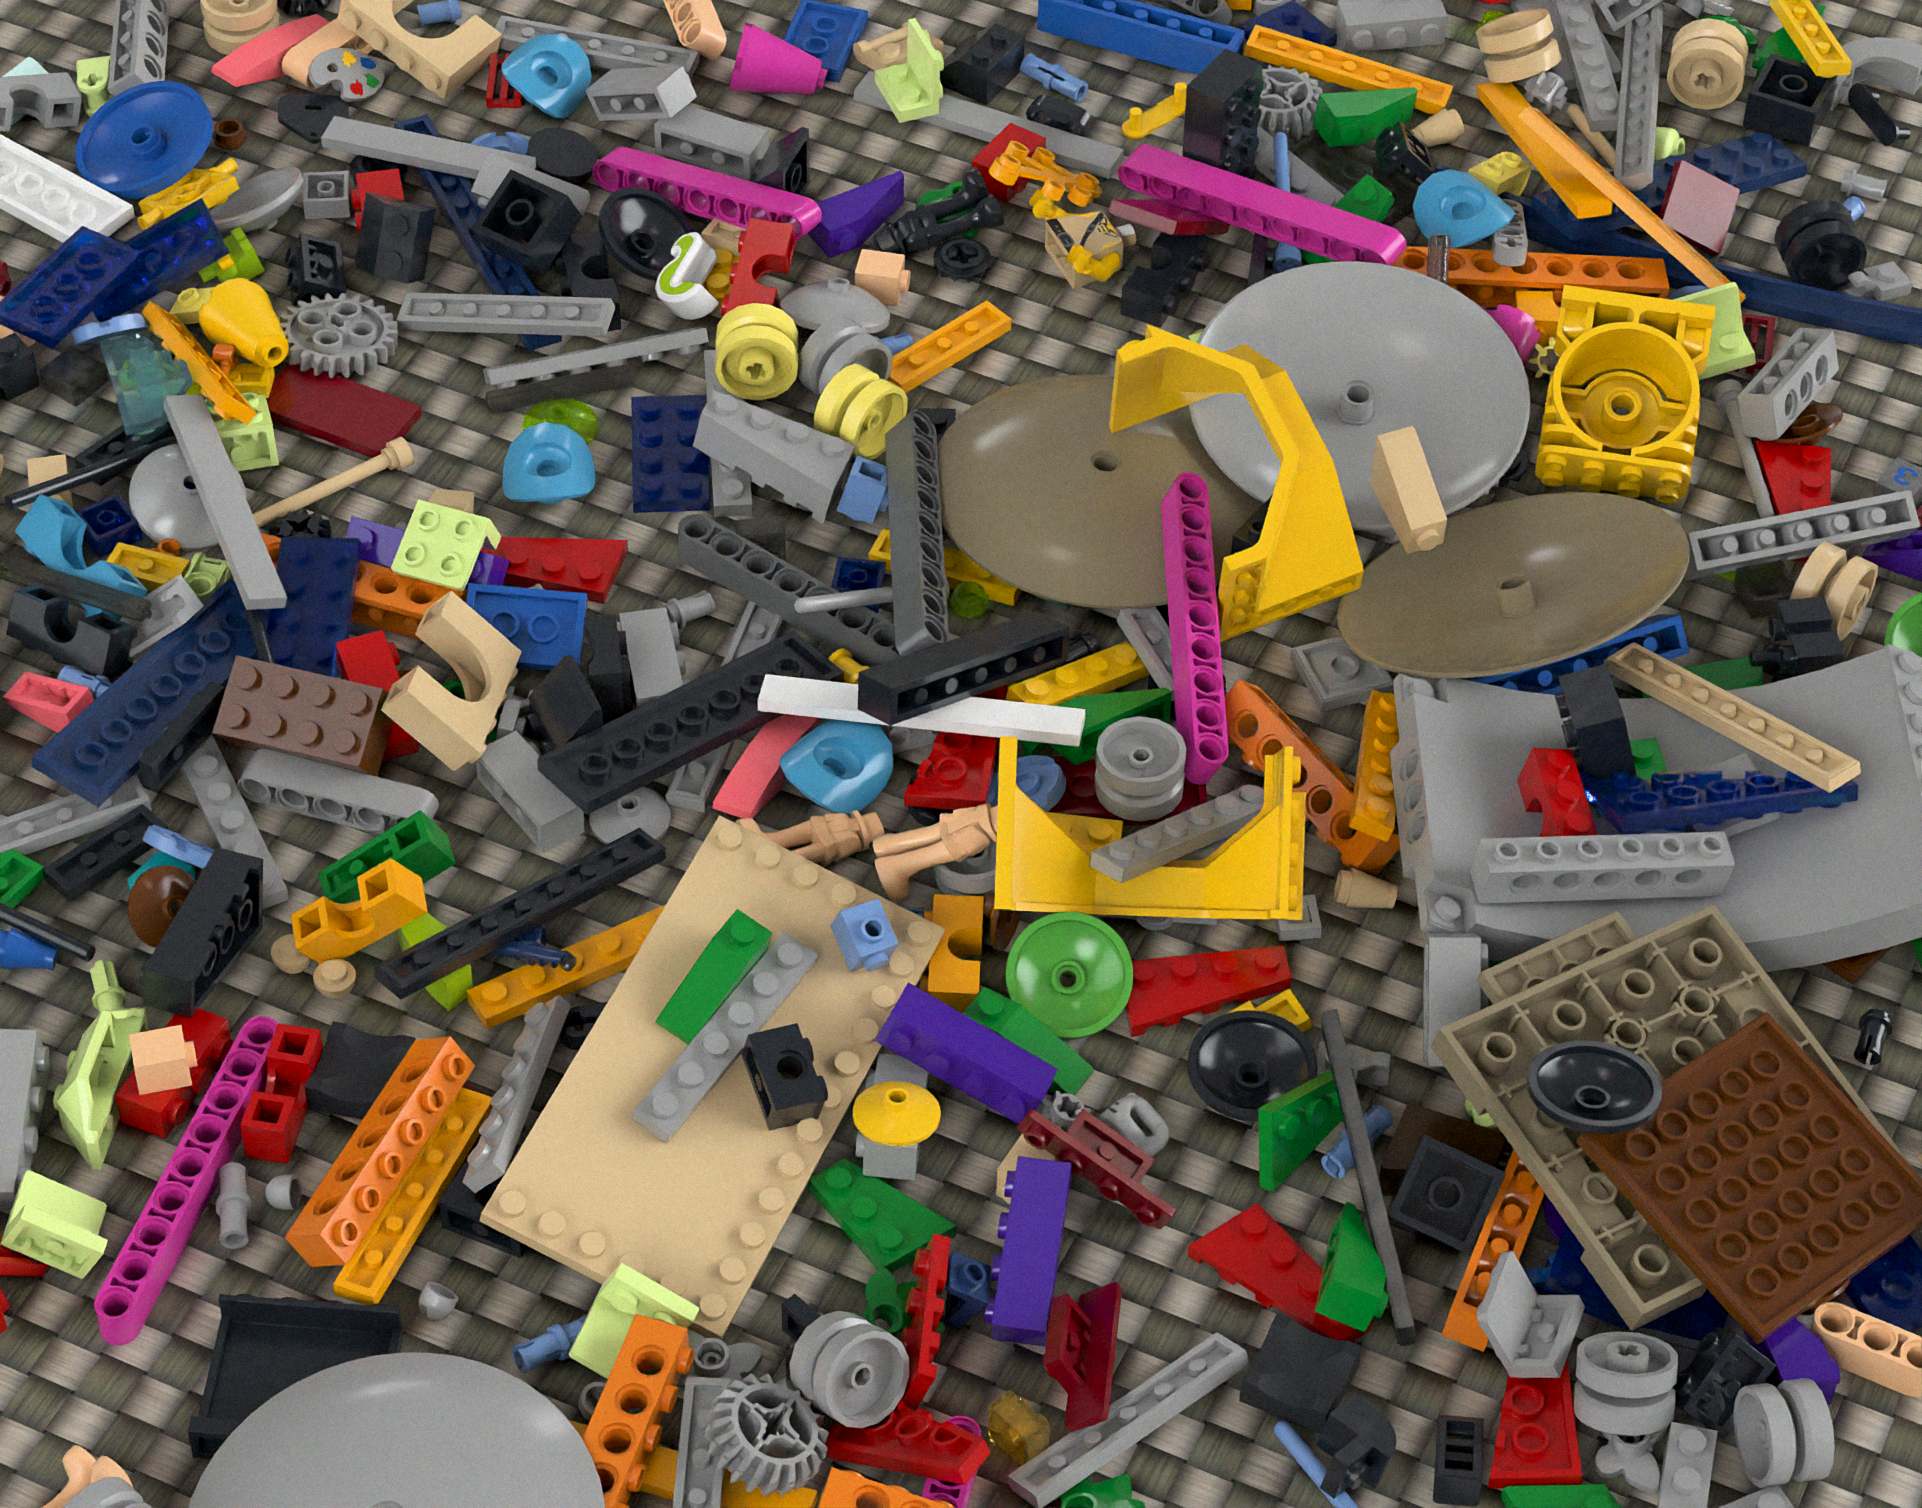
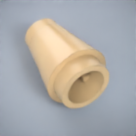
M1444 108L1410 131L1428 147L1456 142L1458 137L1464 134V125L1455 109L1446 110Z
M1352 867L1349 871H1339L1334 888V902L1342 903L1343 908L1393 909L1397 897V884L1389 883Z

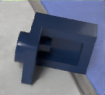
M953 1252L949 1255L945 1290L947 1292L945 1323L961 1328L974 1315H979L983 1311L989 1299L991 1266L958 1252Z

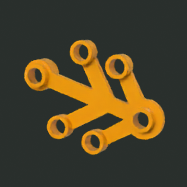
M1010 141L1005 152L1000 157L995 158L989 169L992 177L1006 185H1014L1018 176L1043 181L1045 183L1041 192L1054 201H1060L1066 190L1065 187H1068L1069 193L1067 198L1081 207H1086L1088 203H1093L1094 199L1099 198L1102 194V189L1098 186L1099 180L1093 175L1086 172H1081L1079 175L1069 172L1053 162L1055 155L1042 147H1037L1030 158L1027 156L1029 149L1017 141Z

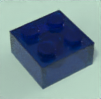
M118 494L75 511L87 524L83 538L99 558L112 553L118 542L130 545L143 539L139 522Z
M838 556L831 588L842 593L885 587L886 562ZM880 604L865 605V607L875 613H879Z

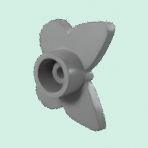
M1677 0L1675 3L1676 6L1696 18H1699L1705 7L1723 16H1731L1734 11L1733 8L1712 0Z
M688 1330L689 1345L691 1348H694V1359L690 1371L687 1375H680L676 1386L680 1390H685L686 1377L731 1378L732 1382L735 1379L741 1381L742 1377L753 1374L760 1364L762 1349L753 1343H736L727 1346L720 1339L705 1338L698 1332Z
M1668 1427L1653 1434L1637 1436L1615 1435L1602 1431L1604 1437L1609 1442L1598 1450L1595 1457L1597 1473L1606 1479L1615 1478L1623 1474L1625 1481L1629 1485L1646 1493H1657L1660 1484V1472L1657 1462L1651 1454L1653 1451L1652 1445L1661 1439Z

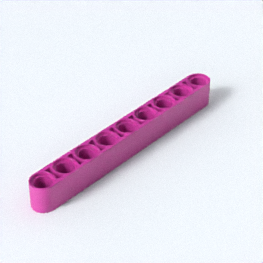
M1148 144L1139 145L1117 170L1120 181L1133 191L1338 262L1358 261L1391 266L1406 249L1407 243L1405 238L1397 229Z
M1184 472L1178 475L1162 499L1161 515L1177 732L1183 737L1187 749L1184 768L1185 778L1191 783L1204 785L1212 779L1226 760L1229 748L1209 492L1203 478L1192 472Z
M258 1016L246 1021L242 1026L95 1298L94 1307L100 1334L105 1342L111 1345H124L133 1341L138 1336L220 1182V1168L230 1163L242 1140L240 1124L252 1092L265 1091L268 1073L266 1055L278 1026L274 1019Z

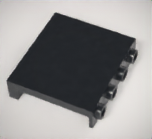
M220 1294L218 1300L221 1320L198 1417L191 1416L188 1427V1437L193 1458L212 1459L230 1434L251 1413L294 1383L319 1371L348 1361L375 1355L400 1353L404 1335L400 1308L389 1307L384 1304H346L336 1300L319 1302L299 1300L293 1297L278 1299L255 1297L250 1294Z

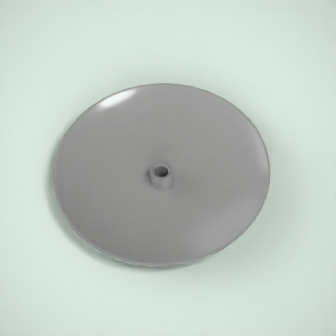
M1358 261L1326 262L1292 268L1269 276L1233 297L1209 321L1197 341L1201 345L1220 352L1245 344L1286 370L1333 459L1353 530L1393 529L1370 486L1376 438L1378 435L1413 425L1446 516L1467 506L1486 493L1500 480L1519 453L1526 435L1530 417V392L1527 375L1515 346L1498 323L1478 304L1454 288L1418 272L1396 266ZM1219 393L1188 405L1192 424L1210 458L1238 487L1255 499L1265 503L1273 494L1281 463L1245 394Z
M393 1353L352 1360L324 1369L294 1383L265 1402L230 1434L214 1454L200 1477L188 1508H605V1501L600 1478L593 1459L579 1433L566 1416L533 1387L503 1370L458 1356L436 1353Z

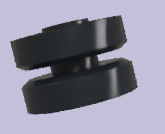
M1825 199L1810 201L1800 205L1784 216L1776 228L1774 241L1781 259L1785 263L1790 279L1794 283L1833 291L1849 283V275L1861 271L1865 265L1867 251L1859 231L1856 230L1849 210L1840 202Z

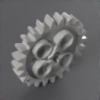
M329 293L325 295V300H319L317 297L311 296V303L308 304L300 300L298 301V308L288 307L287 315H280V325L289 345L286 356L289 357V364L296 365L300 363V371L314 368L315 376H318L323 371H328L330 378H333L336 372H342L347 378L350 375V371L353 370L363 375L364 367L377 370V362L388 363V356H394L395 347H398L397 321H393V314L385 313V306L383 305L374 307V300L372 299L364 303L360 302L359 295H356L351 300L346 299L345 293H341L338 299H333Z

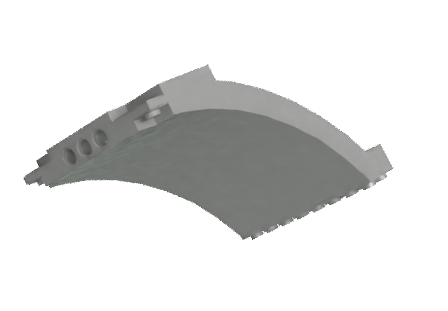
M1887 644L1880 650L1822 670L1766 685L1726 690L1860 762L1861 774L1831 793L1656 698H1618L1625 717L1629 741L1656 738L1671 780L1747 752L1778 807L1779 819L1727 837L1735 867L1722 896L1478 904L1470 867L1481 839L1539 837L1543 825V812H1526L1517 779L1533 747L1567 749L1561 725L1563 721L1568 719L1567 717L1560 718L1555 696L1551 694L1517 691L1461 678H1441L1434 686L1423 679H1414L1400 673L1393 680L1400 741L1390 751L1402 868L1404 877L1416 881L1422 931L1428 933H1476L1481 937V944H1487L1488 961L1508 960L1617 910L1635 935L1640 938L1715 904L1765 972L1826 963L1886 949L1922 937V657L1909 650H1902ZM1579 774L1598 835H1616L1620 816L1648 813L1640 812L1597 818L1596 807L1602 786L1588 790L1584 774ZM1677 801L1674 809H1665L1670 811L1679 833L1693 832Z

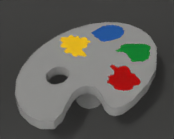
M334 48L320 53L314 58L308 71L309 79L314 86L320 88L332 83L335 90L341 91L342 100L350 102L372 97L382 87L384 82V72L375 59L361 51L349 48ZM327 66L334 67L336 72H330L327 70Z

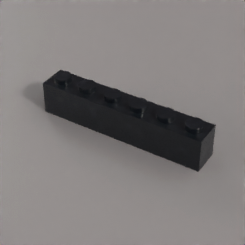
M1035 611L860 671L857 709L891 726L1067 663L1069 626Z

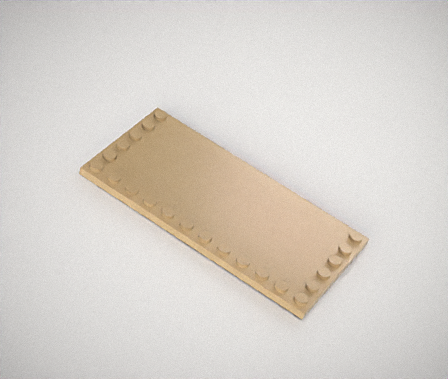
M719 815L482 1211L480 1222L601 1284L606 1281L621 1263H624L700 1308L694 1322L688 1329L698 1332L706 1338L722 1340L863 1084L867 1073L874 1064L878 1053H880L883 1045L875 1041L877 1035L907 983L909 982L916 986L946 929ZM879 898L899 945L890 956V962L887 965L867 972L865 967L850 972L830 926L840 911ZM736 909H739L772 932L768 949L784 931L818 954L816 964L761 1031L798 1023L802 1037H807L811 1042L814 1054L812 1064L817 1076H823L826 1082L828 1099L824 1102L819 1119L808 1118L801 1120L796 1125L769 1131L741 1054L667 1144L632 1120L633 1111L688 1046L685 1042L658 1025L656 1019L711 939ZM779 1073L782 1077L786 1079H796L793 1075L789 1073Z

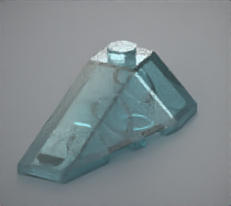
M136 331L98 340L126 435H148L154 432L156 428L163 427L168 421L163 407L165 395H185L193 383L187 363L182 359L172 360L171 353L167 350L159 352L155 349L154 342Z

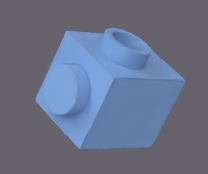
M857 455L836 511L846 514L852 520L873 524L877 511L885 513L888 506V489H886L887 466Z
M879 898L840 911L830 926L850 972L864 967L867 972L887 965L890 962V956L899 945Z

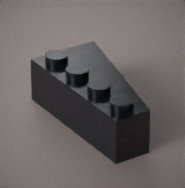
M216 847L151 958L141 969L139 985L143 987L144 1006L190 1018L262 930L264 859Z

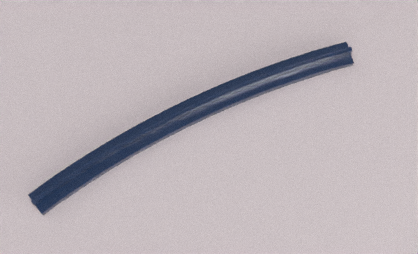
M1440 164L1435 168L1436 173L1452 169ZM1506 191L1498 195L1501 199L1517 201L1523 206L1527 239L1567 254L1664 259L1669 287L1680 289L1685 286H1706L1664 247L1612 230L1571 241L1531 207V201ZM1707 260L1727 279L1735 282L1738 288L1745 294L1746 298L1740 304L1742 308L1854 334L1922 345L1921 308L1802 285Z

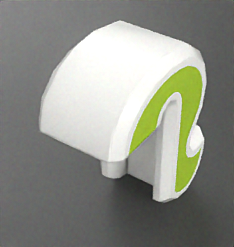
M697 232L684 234L674 243L671 255L675 259L668 263L660 272L655 290L658 298L675 315L683 319L693 320L705 317L719 305V302L702 286L717 262L718 256L715 250L710 248Z

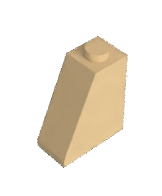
M1412 425L1378 435L1376 438L1370 486L1406 553L1409 554L1420 550L1427 551L1443 544L1447 518L1415 428Z

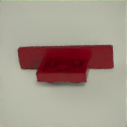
M1030 1109L1016 1127L1019 1132L1024 1134V1139L1031 1146L1048 1151L1058 1158L1060 1162L1071 1163L1072 1174L1082 1175L1096 1185L1101 1195L1112 1201H1119L1132 1210L1134 1217L1141 1223L1162 1229L1175 1215V1208L1139 1184L1155 1158L1085 1109L1078 1113L1066 1132L1033 1109Z
M1117 1282L1081 1294L1078 1305L1068 1293L1052 1298L1050 1319L1047 1322L1048 1336L1046 1351L1043 1354V1364L1047 1374L1051 1378H1055L1068 1393L1064 1426L1069 1432L1094 1426L1107 1420L1109 1415L1122 1288Z

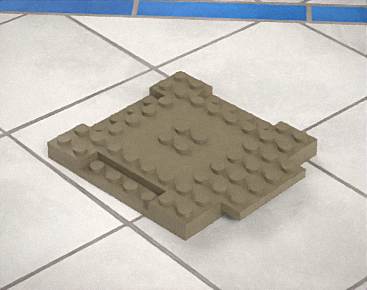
M1715 904L1640 938L1635 935L1617 910L1488 968L1480 973L1477 983L1493 1005L1440 1028L1431 1045L1432 1050L1478 1115L1481 1116L1487 1112L1581 1243L1585 1249L1580 1257L1581 1261L1631 1331L1701 1297L1707 1288L1576 1143L1582 1132L1566 1128L1553 1121L1532 1101L1527 1089L1528 1070L1533 1059L1543 1050L1569 1041L1588 1040L1609 1043L1629 1050L1644 1059L1655 1070L1660 1081H1662L1767 1011L1911 1166Z

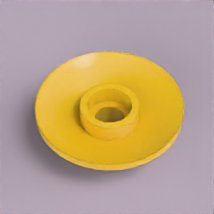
M888 1081L875 1084L864 1090L857 1097L853 1105V1121L857 1129L868 1139L882 1145L908 1146L917 1144L930 1137L940 1123L941 1110L936 1098L921 1086L909 1082Z

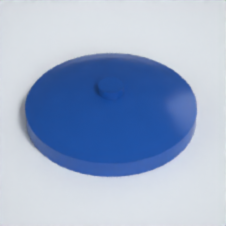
M155 81L132 87L107 101L88 120L80 133L76 145L75 161L83 179L122 200L139 199L156 194L181 180L200 161L208 148L212 136L213 121L211 113L202 97L193 88L179 82Z

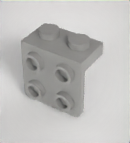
M1508 1251L1500 1254L1496 1267L1492 1269L1490 1284L1484 1300L1478 1306L1477 1320L1480 1328L1483 1329L1493 1346L1496 1356L1501 1360L1510 1377L1560 1378L1585 1306L1579 1295H1537L1514 1252Z

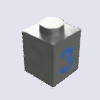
M1897 457L1877 481L1873 497L1911 490L1915 508L1918 509L1922 504V468Z

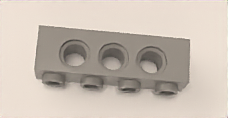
M1799 327L1738 395L1743 436L1758 437L1762 441L1779 439L1839 370L1834 330Z

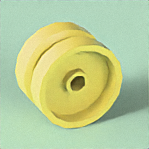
M746 304L737 306L726 313L718 323L716 332L715 373L719 383L729 393L750 400L774 398L787 391L796 380L798 370V331L794 320L783 310L769 304Z
M852 364L838 372L825 387L817 402L814 413V429L856 445L853 453L854 458L858 455L873 460L886 451V433L906 416L908 398L900 387L890 381L880 379L878 374L862 365Z

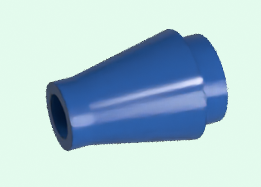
M11 928L10 931L0 929V964H2V969L54 970L58 957V948L14 928Z

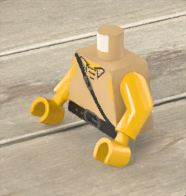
M1041 189L1036 190L1029 200V204L1033 206L1032 210L1035 217L1039 219L1044 217L1046 220L1045 249L1073 290L1096 280L1106 282L1115 272L1121 269L1123 248L1136 244V234L1131 224L1114 228L1105 214L1099 211L1084 214L1067 213L1054 205V200L1046 197L1041 192Z

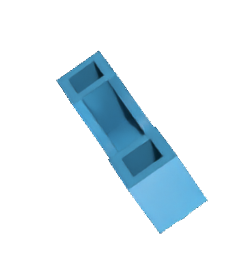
M39 494L15 530L26 543L24 545L25 550L46 565L44 567L45 572L66 587L64 590L65 594L86 609L84 612L86 617L103 612L118 620L126 614L125 609L143 598L148 590L128 568L103 560H99L91 567H87L82 552L83 536L87 524L67 502Z

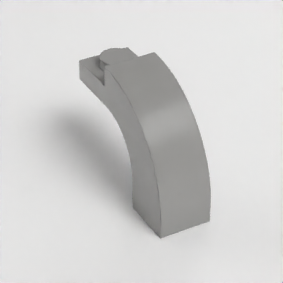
M1886 37L1859 39L1842 45L1841 47L1851 60L1852 66L1849 75L1837 76L1830 111L1834 110L1849 92L1852 85L1856 83L1887 85L1914 95L1922 86V45L1902 39Z

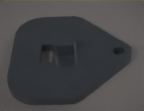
M292 93L286 94L278 100V122L313 144L321 142V137L334 116L349 119L348 103L339 96Z

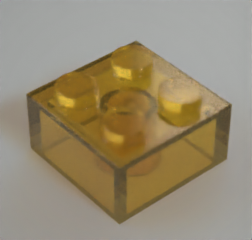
M1009 1390L989 1405L988 1439L1018 1467H1021L1049 1447L1050 1425L1047 1419L1033 1411L1023 1397L1017 1396Z

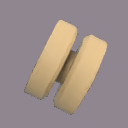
M200 0L201 12L204 17L205 39L211 48L222 54L228 55L264 32L280 26L277 0Z
M1539 8L1514 12L1486 23L1475 32L1481 52L1490 54L1484 61L1490 82L1507 83L1540 74L1541 71H1547L1562 60L1557 40L1548 37L1554 29L1547 9Z
M1707 18L1695 20L1683 26L1673 39L1667 74V82L1672 94L1680 102L1692 108L1705 110L1721 108L1733 102L1742 91L1749 50L1745 36L1735 26L1723 20Z
M1824 541L1818 545L1804 565L1789 600L1824 597L1832 617L1831 629L1832 631H1837L1841 642L1855 627L1870 599L1878 574V565L1857 555L1847 561L1846 550Z

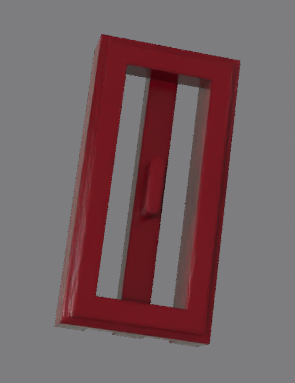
M1741 313L1743 330H1745V323L1752 324L1750 344L1755 352L1756 364L1747 366L1746 373L1753 374L1754 369L1762 370L1771 360L1776 318ZM1760 325L1766 326L1763 359L1756 358Z

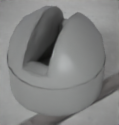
M282 1174L274 1177L266 1186L265 1196L268 1203L276 1209L296 1210L301 1201V1183L298 1175Z
M428 1281L418 1300L419 1310L421 1313L427 1314V1318L430 1320L438 1321L446 1318L452 1312L459 1299L454 1292L445 1286Z
M592 1382L583 1389L579 1396V1412L589 1422L595 1409L586 1401V1398L588 1397L591 1404L596 1408L606 1383Z

